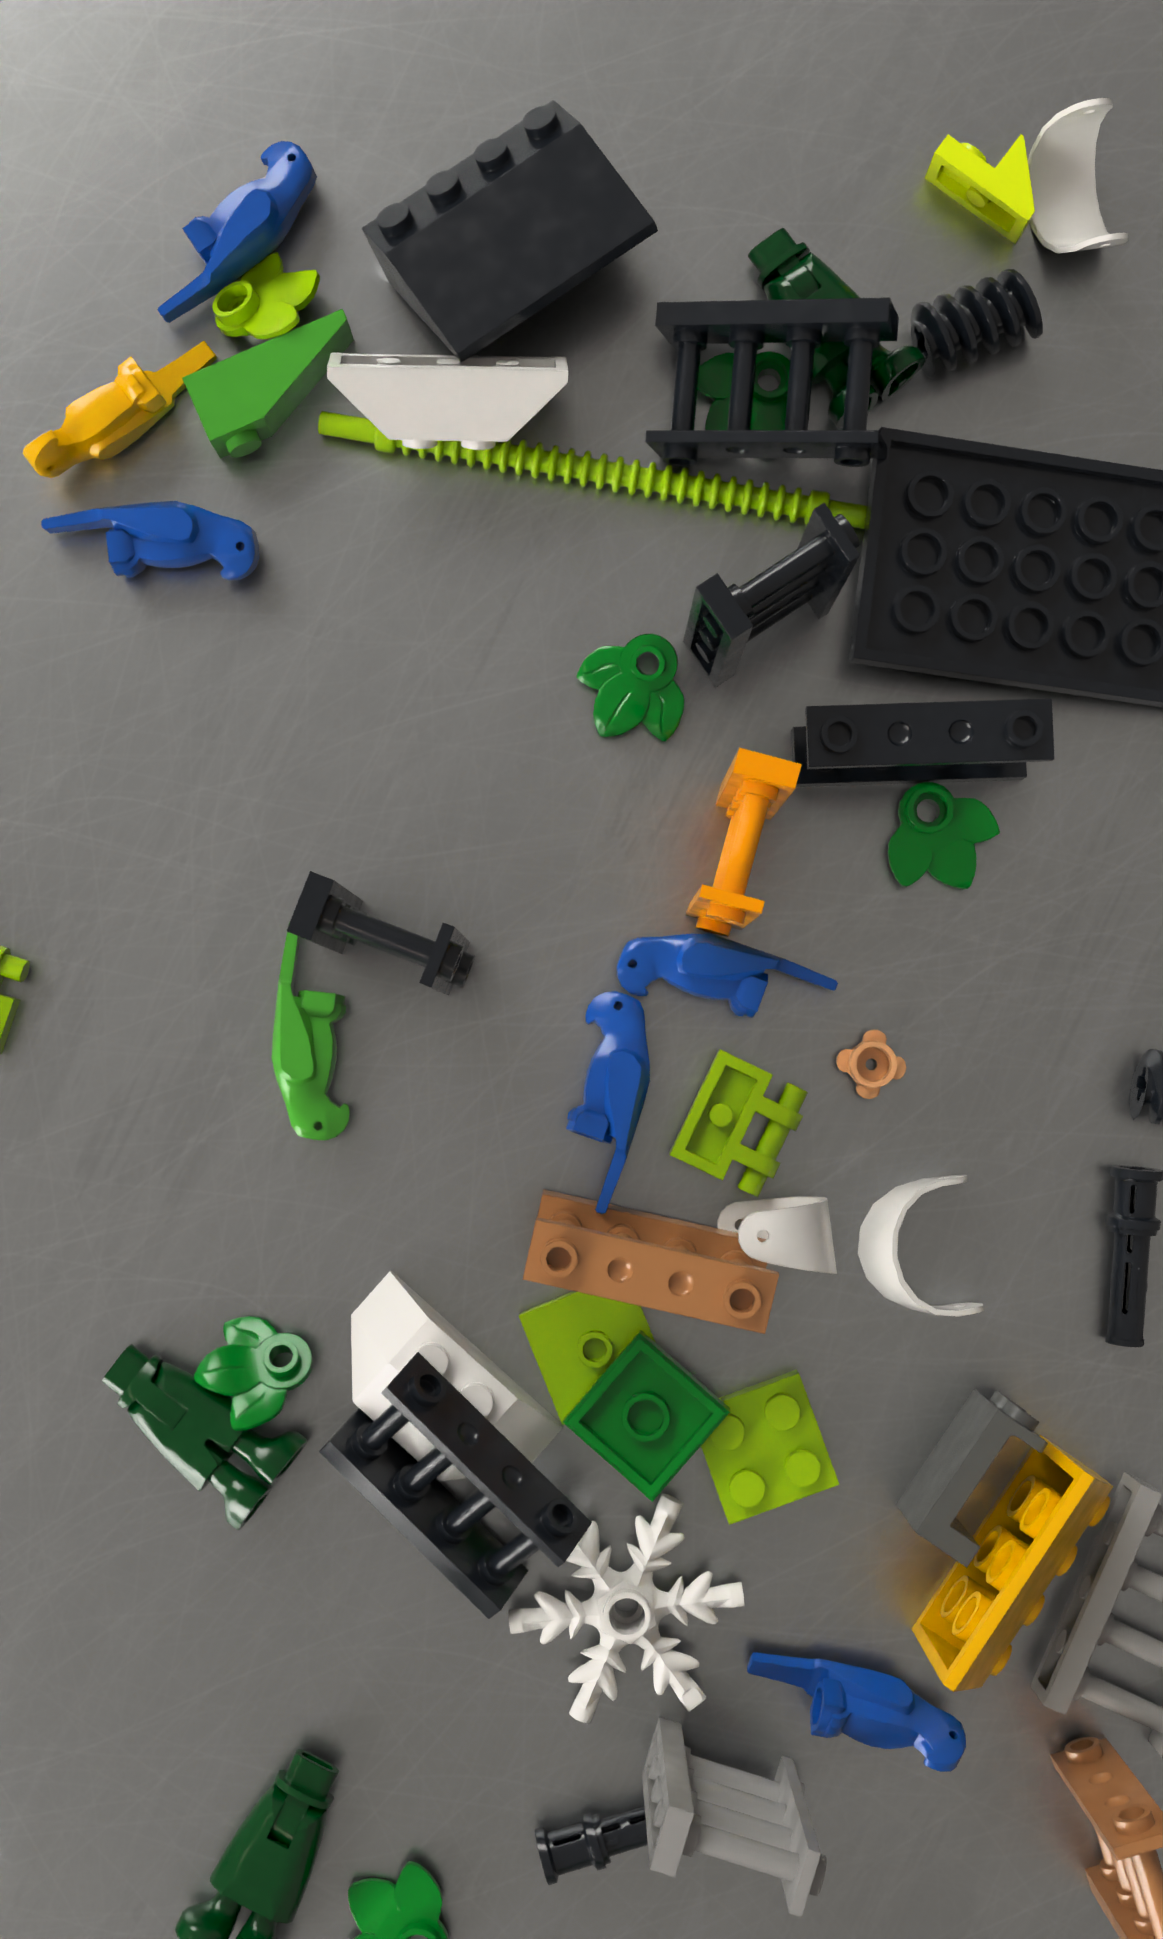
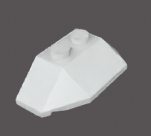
M331 353L327 364V379L389 440H402L403 446L413 449L433 448L437 446V441H461V446L464 448L485 450L494 448L496 442H508L568 383V365L566 357L471 356L461 363L455 355Z
M390 1271L351 1314L352 1400L373 1421L392 1405L381 1392L408 1361L419 1352L531 1463L563 1429V1425L393 1271ZM410 1421L392 1437L417 1461H420L435 1447ZM453 1464L437 1477L439 1481L466 1478Z

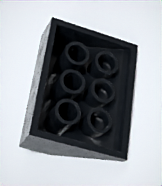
M554 100L545 106L532 109L524 116L521 122L497 138L484 141L476 148L472 155L451 169L433 175L424 187L400 203H394L385 207L376 219L362 227L388 282L461 363L658 231L653 218L585 128Z

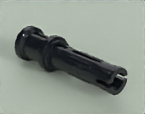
M1111 1165L1110 1175L1115 1178L1113 1213L1107 1215L1106 1224L1109 1225V1231L1114 1232V1246L1110 1279L1108 1329L1105 1342L1125 1347H1143L1150 1237L1156 1236L1157 1230H1160L1161 1221L1155 1217L1157 1184L1163 1181V1170L1138 1166ZM1135 1185H1136V1187H1137V1189H1136V1202H1135V1209H1134ZM1131 1235H1133V1247H1132V1249H1131ZM1129 1263H1131L1129 1301H1128V1310H1127V1309H1126V1301H1127Z
M645 1806L600 1819L598 1813L593 1815L592 1812L583 1814L582 1822L549 1832L544 1826L535 1829L537 1848L548 1885L557 1883L559 1875L593 1865L597 1871L604 1869L606 1864L611 1863L610 1856L648 1845Z

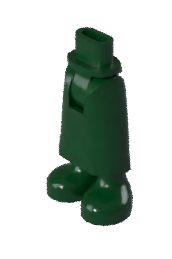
M785 228L774 232L756 245L748 254V258L760 272L757 283L765 291L767 300L860 298L830 267L810 252V249L804 242L796 244ZM821 342V347L815 349L812 384L814 385L824 380L827 381L833 392V398L828 407V415L837 428L843 427L848 371L847 357L849 356L850 347L844 345V342ZM880 344L879 347L873 349L868 413L876 405L878 395L884 401L890 398L923 367L926 358L917 347L903 346L891 352Z
M132 1344L123 1351L102 1380L104 1384L121 1396L117 1405L122 1409L128 1407L127 1411L138 1428L179 1473L199 1492L211 1483L222 1494L226 1520L238 1531L254 1515L272 1490L271 1485L286 1472L308 1442V1439L298 1431H287L274 1438H266L257 1434L252 1429L233 1430L230 1421L233 1397L215 1393L199 1386L195 1382L193 1374L163 1362V1359L157 1354L150 1359ZM233 1453L237 1454L260 1478L242 1472L228 1461Z
M298 1749L288 1769L279 1770L275 1782L252 1808L213 1870L210 1882L218 1891L211 1900L190 1906L182 1912L175 1927V1932L179 1939H229L242 1906L252 1912L236 1939H277V1923L287 1924L294 1920L317 1858L326 1824L327 1810L334 1800L333 1795L329 1792L339 1773V1770L334 1765L310 1752Z

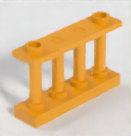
M739 747L721 783L716 801V806L727 808L726 817L731 820L712 887L704 884L701 885L689 903L686 916L697 918L695 928L729 937L731 928L742 930L762 914L765 901L744 895L765 819L771 820L793 793L802 764Z

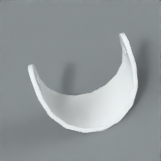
M1110 98L1083 101L1060 111L1042 127L1030 150L1028 167L1035 212L1029 222L1030 227L1042 246L1057 254L1120 246L1129 241L1128 233L1109 234L1100 214L1096 193V142L1100 124L1106 114L1113 108L1112 99Z
M967 1175L922 1178L896 1186L872 1205L860 1226L858 1256L866 1278L884 1298L908 1309L934 1315L959 1317L984 1311L982 1303L929 1305L918 1299L905 1282L897 1257L898 1232L907 1210L924 1193L942 1186L968 1182Z
M797 1196L738 1201L725 1206L720 1212L717 1219V1228L737 1232L740 1247L750 1258L783 1267L837 1274L827 1198ZM739 1219H742L743 1221L741 1222L739 1230H737L735 1228V1222ZM757 1237L763 1238V1239H767V1240L764 1241V1242H760V1241L757 1239Z

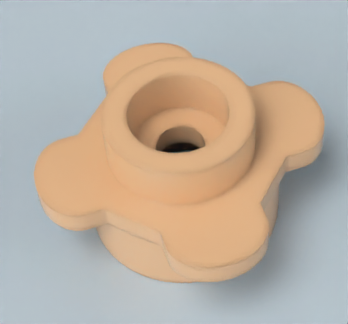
M879 1030L865 1032L862 1042L851 1050H841L836 1058L838 1069L842 1072H847L856 1083V1093L865 1099L877 1097L880 1087L888 1084L892 1079H901L906 1072L904 1059L896 1056L894 1051L886 1045V1035ZM868 1059L876 1061L875 1069L869 1070L866 1067Z

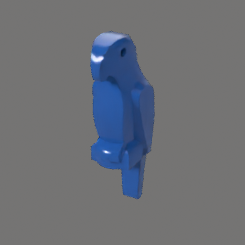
M280 141L269 146L261 155L263 164L268 166L265 178L240 186L219 203L210 218L206 216L195 217L188 225L182 228L206 263V267L203 273L158 307L157 310L165 322H172L218 294L224 287L237 280L279 247L290 231L303 203L314 188L317 178L307 155L300 146L290 141Z
M178 501L96 508L44 518L41 521L42 528L50 534L113 528L106 532L109 563L116 576L135 577L144 571L147 565L159 568H183L214 558L224 568L220 572L224 579L240 580L249 576L256 569L260 559L256 532L250 526L240 520Z
M680 934L636 938L626 942L616 965L617 978L621 986L630 994L647 996L649 993L646 987L662 978L672 986L693 996L711 1000H728L729 1006L735 1015L753 1018L758 1011L768 984V974L764 973L766 969H773L832 991L836 990L838 985L836 980L794 962L712 934Z
M617 991L604 992L596 996L588 1005L586 1023L590 1025L595 1022L601 1029L604 1038L591 1058L586 1072L583 1105L577 1106L568 1112V1123L566 1129L573 1133L602 1143L611 1144L612 1139L616 1140V1150L595 1209L599 1214L606 1213L626 1162L650 1083V1061L644 1010L639 1000Z
M758 1652L752 1653L747 1665V1672L749 1674L804 1688L807 1694L813 1697L810 1706L811 1735L832 1738L844 1733L858 1742L883 1749L914 1746L924 1755L925 1760L923 1763L927 1767L940 1772L954 1770L965 1751L966 1735L962 1723L953 1715L931 1705L918 1696L902 1679L874 1670L820 1658L808 1659Z

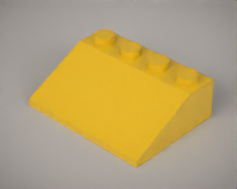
M1042 1435L1039 1436L1048 1443L1042 1454L1031 1447L972 1536L980 1546V1549L966 1568L958 1561L955 1562L911 1629L942 1684L953 1692L981 1688L990 1674L995 1676L1001 1672L1012 1652L1010 1643L1021 1626H1028L1033 1623L1041 1612L1045 1602L1043 1593L1055 1575L1062 1576L1074 1562L1078 1550L1076 1543L1088 1525L1090 1527L1095 1526L1108 1510L1110 1504L1108 1494L1114 1486Z

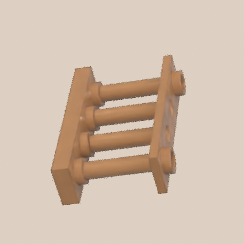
M543 1189L523 1280L762 1334L766 1333L779 1272L766 1269L767 1263L750 1258L743 1252L738 1242L737 1232L609 1204L606 1213L599 1214L595 1210L598 1201ZM757 1237V1239H758L760 1242H764V1241L767 1240V1239H763V1238Z
M1095 1737L1075 1739L1065 1746L1064 1751L1050 1754L1053 1766L1094 1826L1104 1858L1100 1861L1099 1865L1085 1869L1091 1892L1120 1939H1163V1870L1156 1850L1163 1847V1811L1107 1738L1100 1740Z

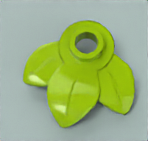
M274 252L243 274L241 281L227 285L217 294L212 306L216 314V325L224 335L229 337L251 335L256 339H270L285 334L299 323L300 317L297 311L304 309L314 298L320 282V275L316 270L283 273V261L278 252Z

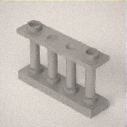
M1124 1472L1030 1687L1044 1706L1061 1714H1067L1072 1700L1077 1701L1083 1697L1152 1729L1148 1742L1163 1758V1706H1158L1091 1675L1088 1667L1096 1645L1101 1646L1107 1642L1163 1668V1642L1114 1620L1113 1612H1111L1120 1590L1126 1591L1128 1588H1132L1163 1603V1576L1139 1566L1138 1560L1135 1557L1144 1536L1148 1537L1154 1533L1163 1537V1511L1159 1503L1163 1494L1146 1481Z
M659 1717L642 1772L650 1870L675 1878L682 1854L692 1857L694 1851L781 1878L789 1914L802 1918L809 1894L818 1896L825 1877L827 1859L826 1855L821 1854L804 1797L805 1786L799 1780L794 1760L782 1755L775 1780H770L691 1755V1748L684 1745L681 1723Z

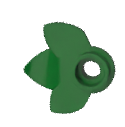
M767 351L757 354L751 430H784L790 360L780 353ZM726 352L716 355L700 365L698 391L714 400L709 408L705 430H727L734 353ZM770 375L776 378L779 386L775 390L766 391L759 386L758 379L762 376Z
M642 634L630 640L625 647L605 645L597 648L583 661L576 677L590 688L599 690L594 703L593 715L600 736L610 737L623 734L636 727L641 721L661 741L668 740L674 734L684 712L685 698L674 680L678 669V656L675 648L666 638L657 634ZM644 652L655 654L659 660V668L653 674L643 673L638 666V659Z
M934 782L916 784L904 793L899 802L898 817L901 825L894 832L888 843L890 868L895 879L903 887L915 883L928 871L932 877L945 885L959 889H968L973 882L977 866L974 843H981L1000 833L998 823L990 809L975 798H954L947 788ZM920 802H929L935 807L936 817L932 822L922 821L918 817L917 807Z
M246 1316L224 1323L223 1332L228 1345L218 1347L207 1354L194 1374V1380L199 1386L225 1396H233L230 1421L231 1427L235 1431L258 1427L280 1414L288 1391L303 1384L309 1377L313 1367L312 1352L304 1339L292 1333H277L266 1320ZM281 1353H290L292 1355V1360L288 1365L284 1367L272 1365L273 1359Z
M409 1861L402 1869L396 1885L389 1880L378 1878L363 1879L350 1885L348 1889L350 1911L362 1932L354 1939H410L414 1935H423L428 1939H449L445 1926L439 1920L443 1903L441 1890L430 1872L422 1865Z

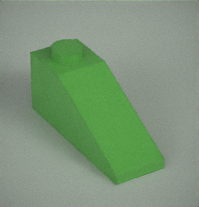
M343 308L182 378L209 441L220 459L228 455L234 458L246 456L259 449L262 445V440L272 437L327 373L330 354L343 353L354 341Z

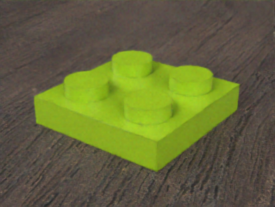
M797 1370L719 1398L730 1408V1413L701 1445L729 1525L840 1485Z

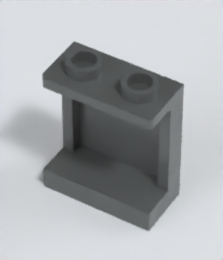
M973 1389L896 1504L914 1531L967 1568L980 1549V1546L956 1516L1011 1436L1018 1437L1042 1454L1048 1443L1034 1432L1039 1421L997 1390L989 1399L976 1389Z

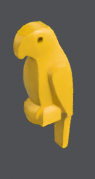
M202 341L156 372L143 371L132 357H129L118 366V376L114 382L100 386L72 402L66 407V418L60 429L49 430L41 434L35 440L25 445L22 454L40 476L47 478L59 476L75 464L89 459L98 458L104 460L114 457L138 440L174 407L175 398L186 388L183 377L210 366L216 361L217 356L207 343Z

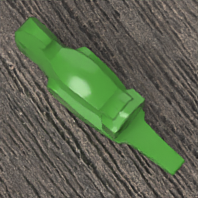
M287 932L278 982L271 1059L275 1076L286 1104L291 1126L297 1135L313 1140H329L338 1137L344 1132L350 1121L349 1105L344 1103L340 1107L327 1094L334 1076L337 1060V1039L334 1023L341 1020L347 1013V1006L345 1005L346 996L308 990L299 991L298 997L296 996L295 976L300 937Z

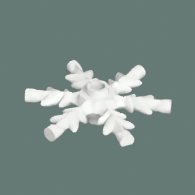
M661 1495L651 1524L641 1515L636 1517L635 1528L639 1548L627 1543V1549L634 1564L624 1572H618L609 1567L612 1547L610 1545L600 1552L598 1525L595 1521H591V1525L566 1560L567 1562L582 1566L572 1576L592 1579L594 1594L591 1598L580 1602L570 1591L565 1590L566 1603L554 1596L538 1591L535 1593V1599L540 1605L539 1608L508 1610L510 1633L516 1634L543 1629L540 1637V1643L543 1645L553 1641L567 1627H569L571 1640L575 1638L583 1624H589L598 1629L600 1644L580 1652L592 1659L578 1667L568 1677L570 1683H583L569 1712L573 1718L580 1722L591 1723L602 1692L611 1701L617 1699L618 1690L614 1668L626 1673V1667L619 1652L628 1644H636L644 1649L641 1663L642 1671L653 1663V1681L657 1695H662L668 1684H670L686 1710L691 1711L706 1699V1695L689 1676L687 1670L698 1668L700 1663L692 1656L672 1650L681 1640L678 1638L661 1637L658 1629L659 1622L664 1616L672 1613L682 1624L688 1626L687 1613L706 1623L716 1624L718 1618L713 1608L745 1606L742 1582L710 1587L713 1573L710 1571L701 1574L685 1589L682 1576L677 1579L669 1592L661 1591L655 1587L652 1579L653 1571L672 1564V1562L661 1558V1556L680 1545L685 1538L682 1533H670L683 1506V1502L673 1496ZM625 1598L637 1601L636 1607L629 1612L620 1611L615 1606V1603Z

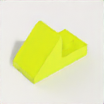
M949 134L934 152L925 179L1016 244L1035 212L1024 136L1020 134L995 168L987 163L985 156L978 148L969 143H960Z

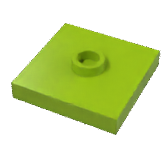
M572 1291L519 1313L520 1321L562 1425H564L563 1420L640 1330L656 1343L641 1306Z

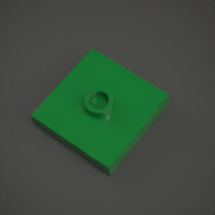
M640 1330L567 1414L563 1423L653 1502L730 1413V1408Z

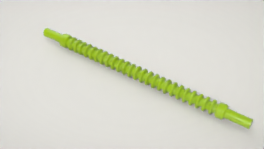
M321 411L319 416V434L375 444V449L380 452L394 453L396 448H401L403 454L408 456L412 450H416L421 459H424L428 453H433L438 462L443 459V456H449L453 464H457L459 459H466L469 467H473L476 461L483 462L485 470H489L492 464L499 465V470L502 473H505L508 467L515 468L518 476L522 475L524 470H530L533 478H538L540 473L548 474V480L554 481L556 475L564 477L566 484H569L572 478L580 479L582 487H585L588 481L596 482V488L599 490L603 488L604 484L612 485L613 492H618L620 487H627L630 495H634L637 489H641L644 491L646 498H650L653 492L660 493L661 500L666 501L669 495L676 496L679 504L683 503L685 498L693 499L694 506H699L701 501L709 502L710 509H715L717 503L725 505L727 512H730L733 506L741 507L743 515H746L749 509H755L760 518L764 516L765 512L773 513L774 520H779L781 515H788L791 523H795L797 518L805 519L806 526L813 510L825 503L834 517L841 514L849 521L852 527L864 529L867 505L830 499V493L825 491L812 490L809 495H803L802 488L797 487L794 493L786 492L784 484H781L778 490H772L767 481L763 483L762 487H755L752 479H748L746 484H739L736 476H732L729 482L721 480L720 473H716L713 479L705 478L703 470H700L697 476L689 475V469L686 467L682 469L681 473L673 472L672 465H667L665 470H658L655 462H651L648 468L640 466L639 459H635L632 465H627L624 463V457L619 456L616 462L608 461L606 453H603L600 459H594L589 450L585 452L584 456H577L574 448H570L568 453H561L558 445H554L551 451L544 450L542 442H538L535 448L528 447L525 439H522L519 445L511 444V439L508 442H496L494 448L485 450L464 448L461 446V441H437V446L433 448L413 449L403 446L402 440H389L367 418Z

